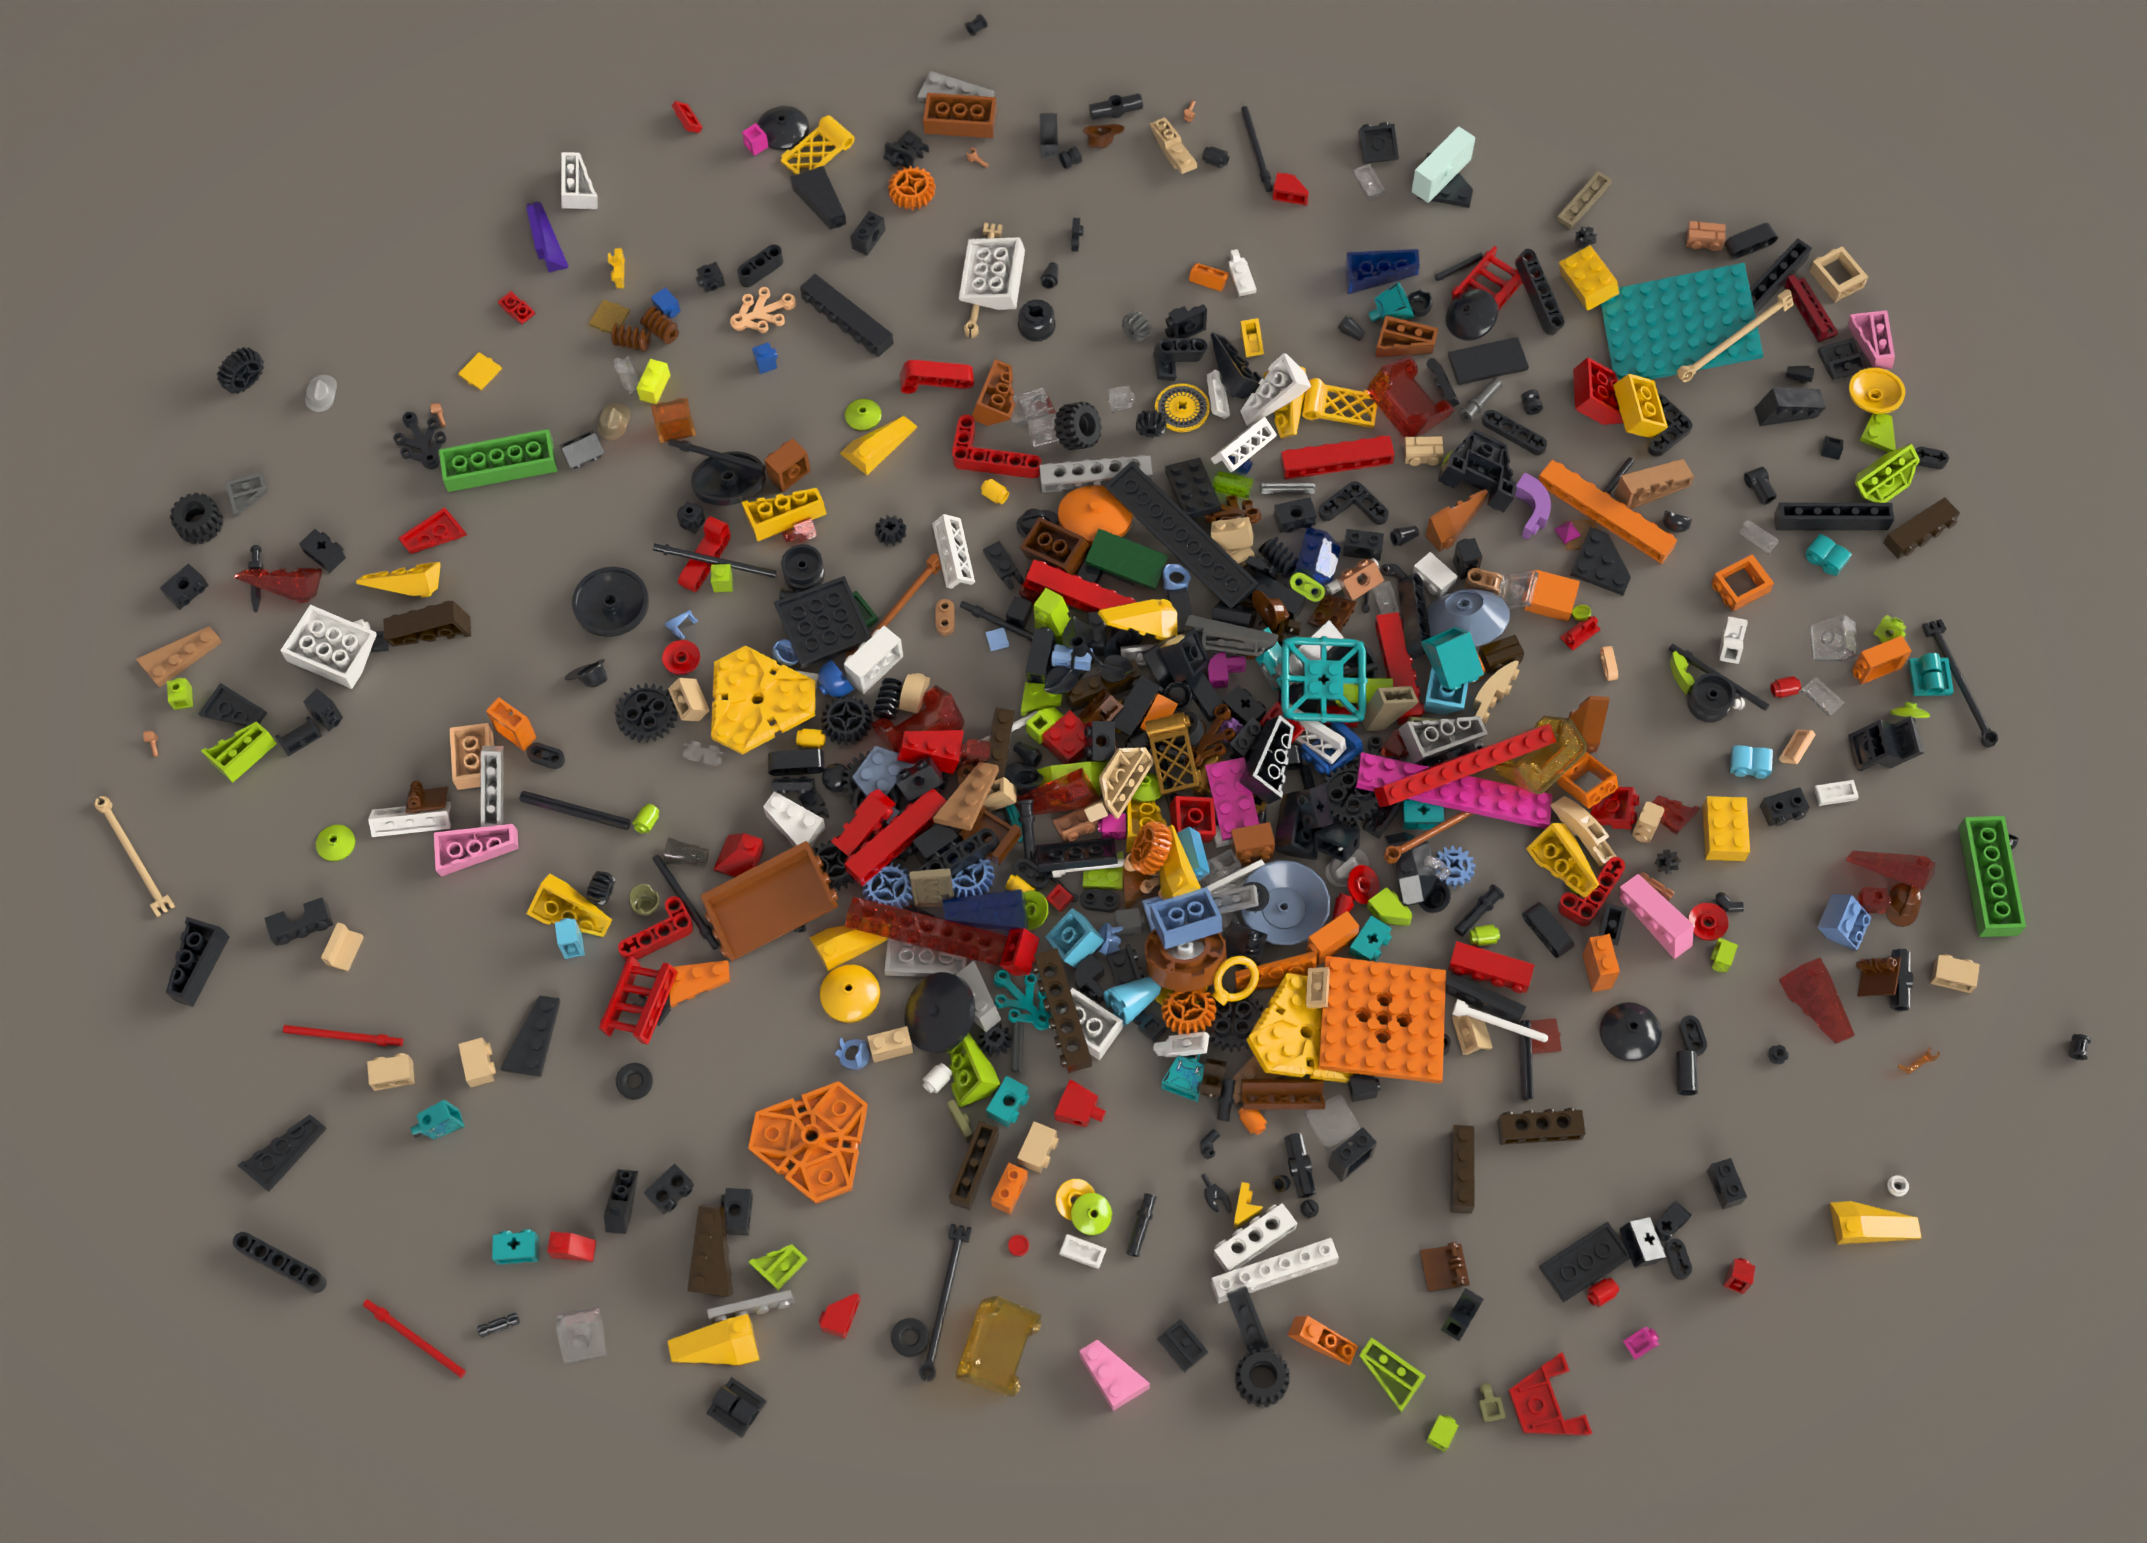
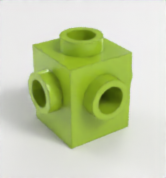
M1886 615L1873 634L1878 636L1879 640L1884 643L1899 636L1904 638L1906 636L1904 631L1907 627L1903 625L1904 622L1899 618H1892Z

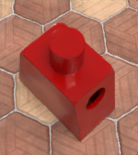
M1070 1079L1054 1116L1056 1121L1087 1127L1091 1118L1102 1122L1106 1110L1096 1107L1098 1104V1096Z

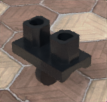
M887 142L885 144L883 159L890 161L892 167H897V165L908 169L910 165L912 168L914 167L916 149L911 147L908 149L902 148L898 142Z

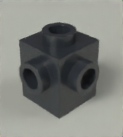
M717 262L696 269L698 277H695L699 287H703L705 293L725 286L723 274Z
M687 501L677 512L679 525L694 534L697 533L706 521L703 508L696 503L692 504Z

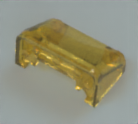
M1543 716L1535 724V727L1551 724L1556 742L1526 753L1514 763L1512 760L1497 764L1493 766L1495 771L1500 776L1530 793H1544L1586 753V741L1571 718Z
M1000 1296L984 1298L977 1309L957 1367L956 1379L1005 1396L1014 1397L1021 1386L1019 1377L1015 1376L1027 1338L1039 1331L1042 1315Z

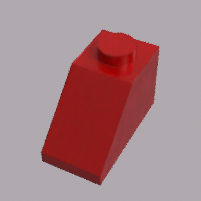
M1277 172L1273 200L1307 206L1309 191L1297 177L1288 173Z
M551 1231L547 1253L551 1258L593 1262L597 1241L573 1233Z
M1735 1258L1730 1264L1723 1286L1744 1294L1753 1284L1755 1266L1751 1265L1750 1261L1746 1259Z
M854 1293L827 1306L826 1311H822L818 1323H820L821 1330L846 1339L861 1300L860 1295Z

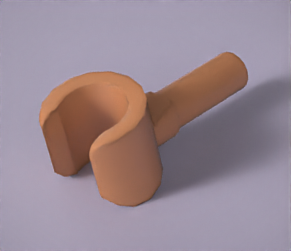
M1191 101L1189 108L1184 111L1183 119L1188 122H1192L1195 117V113L1192 112L1195 101Z
M970 148L972 154L966 152L968 161H976L985 168L988 167L989 164L977 156L975 148Z
M439 403L431 404V413L438 415L441 427H446L441 405Z
M144 731V741L150 742L153 757H157L156 741L158 737L153 731Z

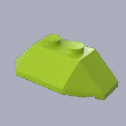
M1912 444L1883 455L1857 474L1855 484L1863 499L1873 503H1886L1910 486L1916 465H1918L1920 460Z
M1081 762L1037 769L1044 777L1038 793L1055 806L1095 802L1101 796L1099 777L1108 762Z

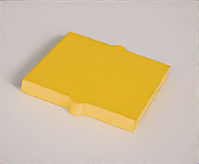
M478 352L458 375L465 379L469 385L472 384L482 390L502 367L493 362L492 358H487Z

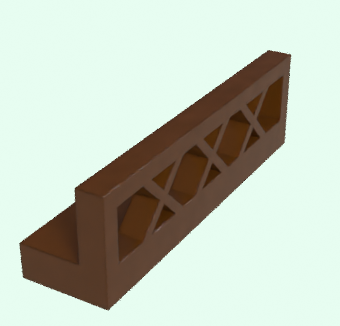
M1241 1079L1240 1099L1243 1109H1325L1326 1106L1323 1098V1080Z

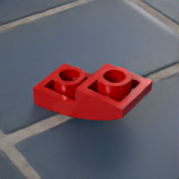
M512 291L498 301V305L521 325L536 314L524 300L521 301Z

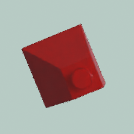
M745 833L728 835L713 870L736 877L758 866L765 850L763 840Z

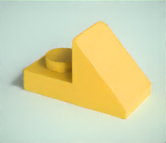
M1259 318L1240 321V338L1243 340L1245 357L1264 354Z
M1241 1183L1233 1228L1238 1229L1262 1213L1263 1207L1250 1205L1253 1191L1249 1190V1183Z

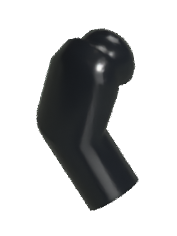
M1383 564L1380 567L1382 575L1395 576L1399 581L1408 576L1396 564Z
M1724 892L1716 894V903L1725 912L1744 911L1743 902H1732Z
M1212 1129L1200 1141L1201 1154L1206 1159L1215 1156L1213 1143L1220 1137V1134L1215 1129Z

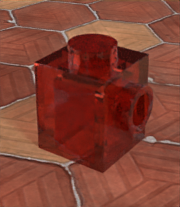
M1394 729L1383 745L1381 754L1387 758L1395 756L1400 761L1403 755L1407 756L1409 753L1399 730Z
M1863 887L1858 894V903L1867 913L1884 914L1891 905V897L1887 893V888Z

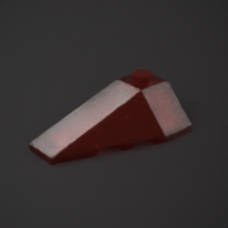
M280 568L271 572L268 569L242 570L235 575V579L287 599L306 603L317 594L322 569L297 568V571L286 572V568Z
M1082 767L1017 797L1014 804L1019 811L1017 801L1034 799V803H1032L1033 815L1085 808L1099 801L1100 797Z

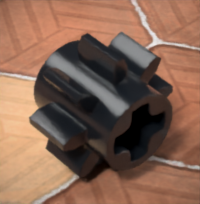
M1581 227V230L1576 232L1575 242L1579 243V248H1586L1597 243L1598 234L1593 232L1594 228Z
M1670 849L1663 850V853L1656 854L1658 858L1654 864H1657L1659 872L1665 871L1666 874H1672V870H1679L1678 865L1681 860L1676 856L1677 852H1670Z

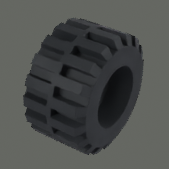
M1088 402L1066 404L1059 408V412L1056 413V419H1054V431H1056V437L1059 438V443L1063 444L1065 449H1085L1093 447L1095 443H1098L1102 425L1100 424L1101 418L1098 416L1099 413L1095 411L1093 405H1090Z
M189 493L186 494L187 497L183 498L182 496L179 498L180 501L174 503L175 508H171L172 514L170 515L171 523L179 536L186 542L190 541L191 544H196V542L202 544L205 540L207 542L211 541V537L215 538L217 536L216 533L222 529L220 526L223 525V516L213 499L203 493L201 495L199 493H194V495ZM204 514L200 520L190 522L193 517Z
M1260 1348V1351L1254 1349L1251 1350L1250 1354L1246 1353L1243 1359L1239 1361L1235 1375L1236 1389L1240 1392L1241 1398L1247 1399V1403L1250 1405L1254 1403L1256 1407H1260V1405L1269 1407L1270 1404L1273 1403L1274 1405L1278 1403L1279 1399L1284 1397L1290 1381V1371L1287 1368L1286 1361L1281 1359L1282 1356L1279 1353L1275 1355L1274 1350L1269 1349L1268 1352L1265 1351V1348ZM1257 1367L1268 1368L1275 1376L1274 1384L1265 1389L1256 1387L1250 1380L1251 1371Z

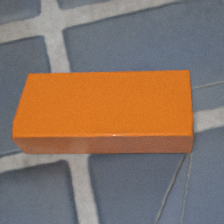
M1196 263L1191 269L1189 281L1222 291L1230 273Z
M1157 694L1140 728L1147 731L1146 721L1173 715L1178 703Z

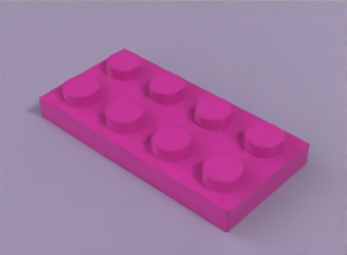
M1244 757L1205 765L1211 795L1214 798V808L1222 841L1230 840L1231 829L1259 824L1252 792L1239 783L1246 767Z

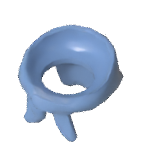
M1179 564L1166 565L1163 569L1164 593H1167V590L1185 587L1188 591L1191 576L1187 569ZM1173 572H1179L1184 576V580L1181 583H1174L1170 580L1169 576Z
M687 610L685 613L664 623V626L670 629L678 639L682 640L685 636L677 627L687 617L693 624L698 622V620L694 618L690 610Z
M1111 923L1103 924L1098 933L1105 941L1096 950L1105 956L1119 951L1118 945L1121 943V938L1115 933L1122 931L1123 927H1112Z
M840 1038V1049L835 1052V1055L840 1058L841 1064L853 1070L866 1066L870 1059L867 1042L852 1039L844 1043L843 1039ZM851 1046L859 1047L855 1060H847L845 1057L846 1050Z

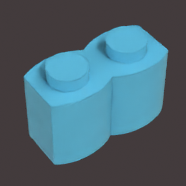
M1740 745L1733 746L1730 755V773L1738 777L1752 775L1757 779L1769 777L1772 772L1773 750Z

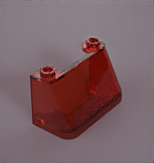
M1410 356L1382 366L1369 383L1367 389L1371 399L1404 438L1421 436L1450 417L1455 411L1446 400H1441L1435 405L1414 378L1418 373V366Z
M935 685L924 693L923 702L926 708L895 727L887 718L878 719L871 725L886 746L898 753L904 731L962 730L965 721L952 694Z

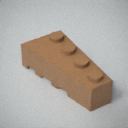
M1684 459L1621 475L1615 496L1619 502L1624 503L1627 508L1632 510L1690 487L1694 475Z

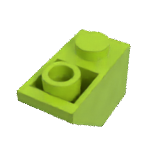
M1055 707L1039 710L1026 722V733L1040 745L1042 743V734L1064 715Z
M1387 887L1368 900L1367 909L1379 921L1402 926L1411 924L1412 913L1407 906H1403L1399 902L1397 894L1394 891H1390Z

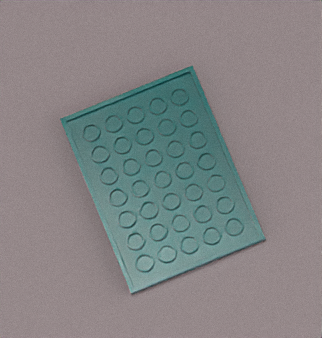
M1745 263L1618 287V295L1601 303L1612 369L1616 373L1618 381L1627 374L1650 380L1677 375L1679 367L1693 365L1756 318ZM1758 326L1698 370L1764 358Z

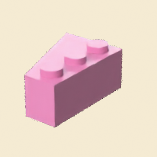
M1099 1340L1094 1341L1079 1351V1357L1113 1411L1150 1388L1148 1381Z

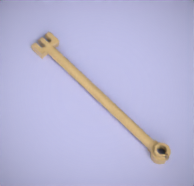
M984 223L983 236H988L987 239L1000 238L1002 225L999 224L998 229L995 230V224H991V229H988L989 223ZM973 304L970 320L964 326V333L968 338L969 328H973L971 329V338L976 337L979 332L976 323L980 305Z
M1785 290L1777 296V303L1693 365L1679 367L1677 370L1678 378L1683 382L1690 381L1698 369L1780 309L1785 312L1792 307L1791 291Z
M100 796V799L105 802L100 805L101 802L97 798L94 806L100 813H104L153 896L155 902L150 906L156 916L159 917L161 916L159 908H162L164 913L168 912L165 906L167 903L172 909L175 905L169 895L162 897L114 816L111 810L112 802L106 796Z

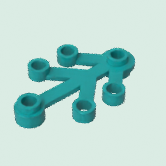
M997 971L993 978L994 985L999 988H1006L1017 1000L1007 999L1005 995L999 994L995 998V1006L997 1008H1015L1011 1009L1008 1013V1020L1010 1022L1033 1023V1026L1041 1031L1050 1027L1048 1018L1051 1015L1045 1011L1043 999L1046 998L1041 995L1040 991L1037 994L1039 1010L1033 1005V993L1037 977L1031 973L1025 976L1024 984L1026 987L1024 995L1010 981V975L1007 971ZM1018 1009L1027 1010L1030 1014H1021Z

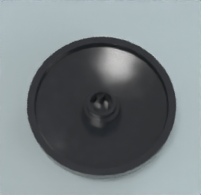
M738 451L723 452L724 454L762 464L757 457L749 453ZM712 457L702 461L695 468L691 476V484L695 495L705 503L718 506L734 505L752 498L762 489L766 480L765 471H756Z
M604 567L589 573L579 582L573 594L572 607L577 621L585 630L602 637H615L630 632L641 623L648 611L649 596L644 582L634 572L622 567Z
M948 972L933 973L922 979L911 992L905 1008V1027L907 1026L912 1043L919 1049L934 1054L945 1053L957 1047L967 1036L974 1020L975 1000L972 990L965 980Z

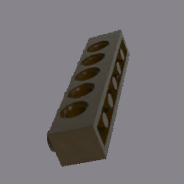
M1058 948L1035 954V962H1032L1034 974H1038L1040 978L1037 984L1040 993L1044 992L1046 998L1043 999L1045 1011H1050L1051 1014L1048 1020L1051 1030L1055 1029L1057 1034L1054 1037L1057 1049L1061 1048L1063 1054L1060 1055L1062 1067H1067L1068 1073L1092 1067V1059ZM1047 971H1052L1055 973L1051 977H1047L1045 975ZM1054 989L1060 991L1058 995H1052L1050 992ZM1058 1008H1064L1066 1012L1063 1014H1058L1056 1010ZM1065 1026H1068L1072 1030L1068 1033H1065L1061 1029ZM1075 1045L1078 1049L1071 1052L1067 1050V1047Z

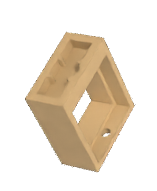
M1843 246L1830 250L1822 257L1815 258L1809 271L1834 302L1864 288L1868 279L1866 273ZM1836 260L1852 276L1851 279L1840 285L1836 283L1824 268V266Z

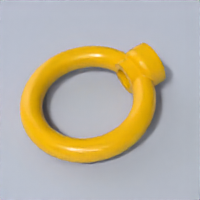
M1234 956L1225 960L1218 967L1214 975L1215 992L1212 996L1223 1006L1227 1001L1236 1002L1248 997L1255 990L1259 980V971L1256 964L1244 956ZM1243 964L1251 972L1248 986L1239 993H1228L1222 987L1223 974L1229 967Z

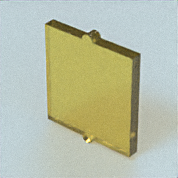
M603 300L589 325L600 329L601 332L605 331L611 334L614 323H618V328L620 329V326L629 315L630 309L622 307L618 303L614 304Z

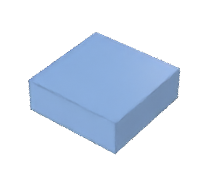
M1004 628L986 632L990 651L1009 647Z

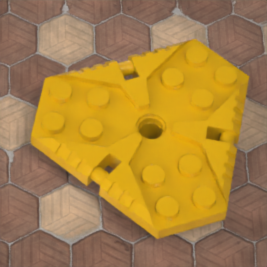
M746 645L714 662L713 698L715 701L712 702L711 738L743 755L775 738L774 733L778 731L784 733L815 716V680L785 665H778L777 661L760 654ZM775 721L776 724L772 726L769 725V723Z
M1287 973L1268 1002L1269 1008L1262 1012L1246 1041L1265 1073L1303 1077L1305 1074H1310V1079L1348 1083L1350 1081L1349 1077L1353 1076L1354 1073L1318 1069L1322 1008H1307L1306 1006L1308 976Z

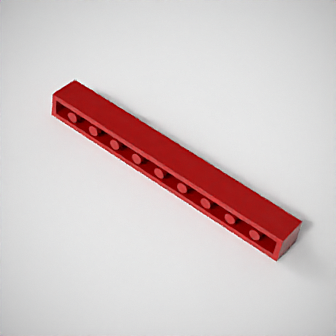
M1551 724L1537 726L1375 787L1373 790L1379 807L1389 806L1556 742Z

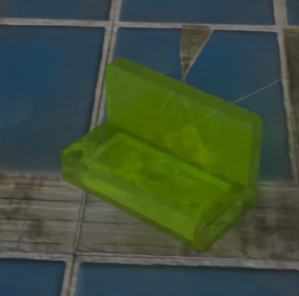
M1218 471L1217 476L1215 475L1213 488L1215 492L1249 499L1254 479Z

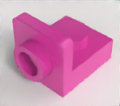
M1643 1327L1623 1341L1635 1360L1660 1345L1657 1341L1659 1336L1654 1329H1649L1648 1327Z

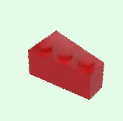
M879 789L869 793L854 812L856 814L850 823L846 822L843 828L845 830L838 837H834L831 842L848 857L858 852L866 841L870 842L872 837L883 828L882 823L891 817L894 812L892 809L896 803Z

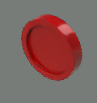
M1023 1235L1013 1236L1008 1243L1009 1251L1014 1256L1025 1255L1029 1250L1028 1239Z

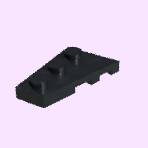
M220 683L198 715L214 720L249 726L255 722L260 724L268 712Z

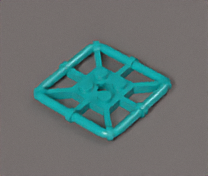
M1321 636V638L1291 637L1283 640L1279 681H1281L1282 716L1285 719L1320 721V723L1361 722L1365 719L1366 684H1368V678H1366V650L1362 641L1327 638V636ZM1294 645H1320V660H1308ZM1327 646L1354 647L1340 661L1326 660ZM1289 650L1304 665V676L1289 675ZM1358 651V678H1343V665ZM1322 675L1328 678L1325 685H1322V681L1318 680ZM1289 682H1302L1303 696L1289 708ZM1343 684L1358 685V710L1343 696ZM1307 699L1320 700V714L1294 713V711ZM1326 700H1339L1352 715L1327 714Z

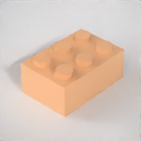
M489 723L450 728L452 781L457 790L481 787V750L483 746H494L493 731Z

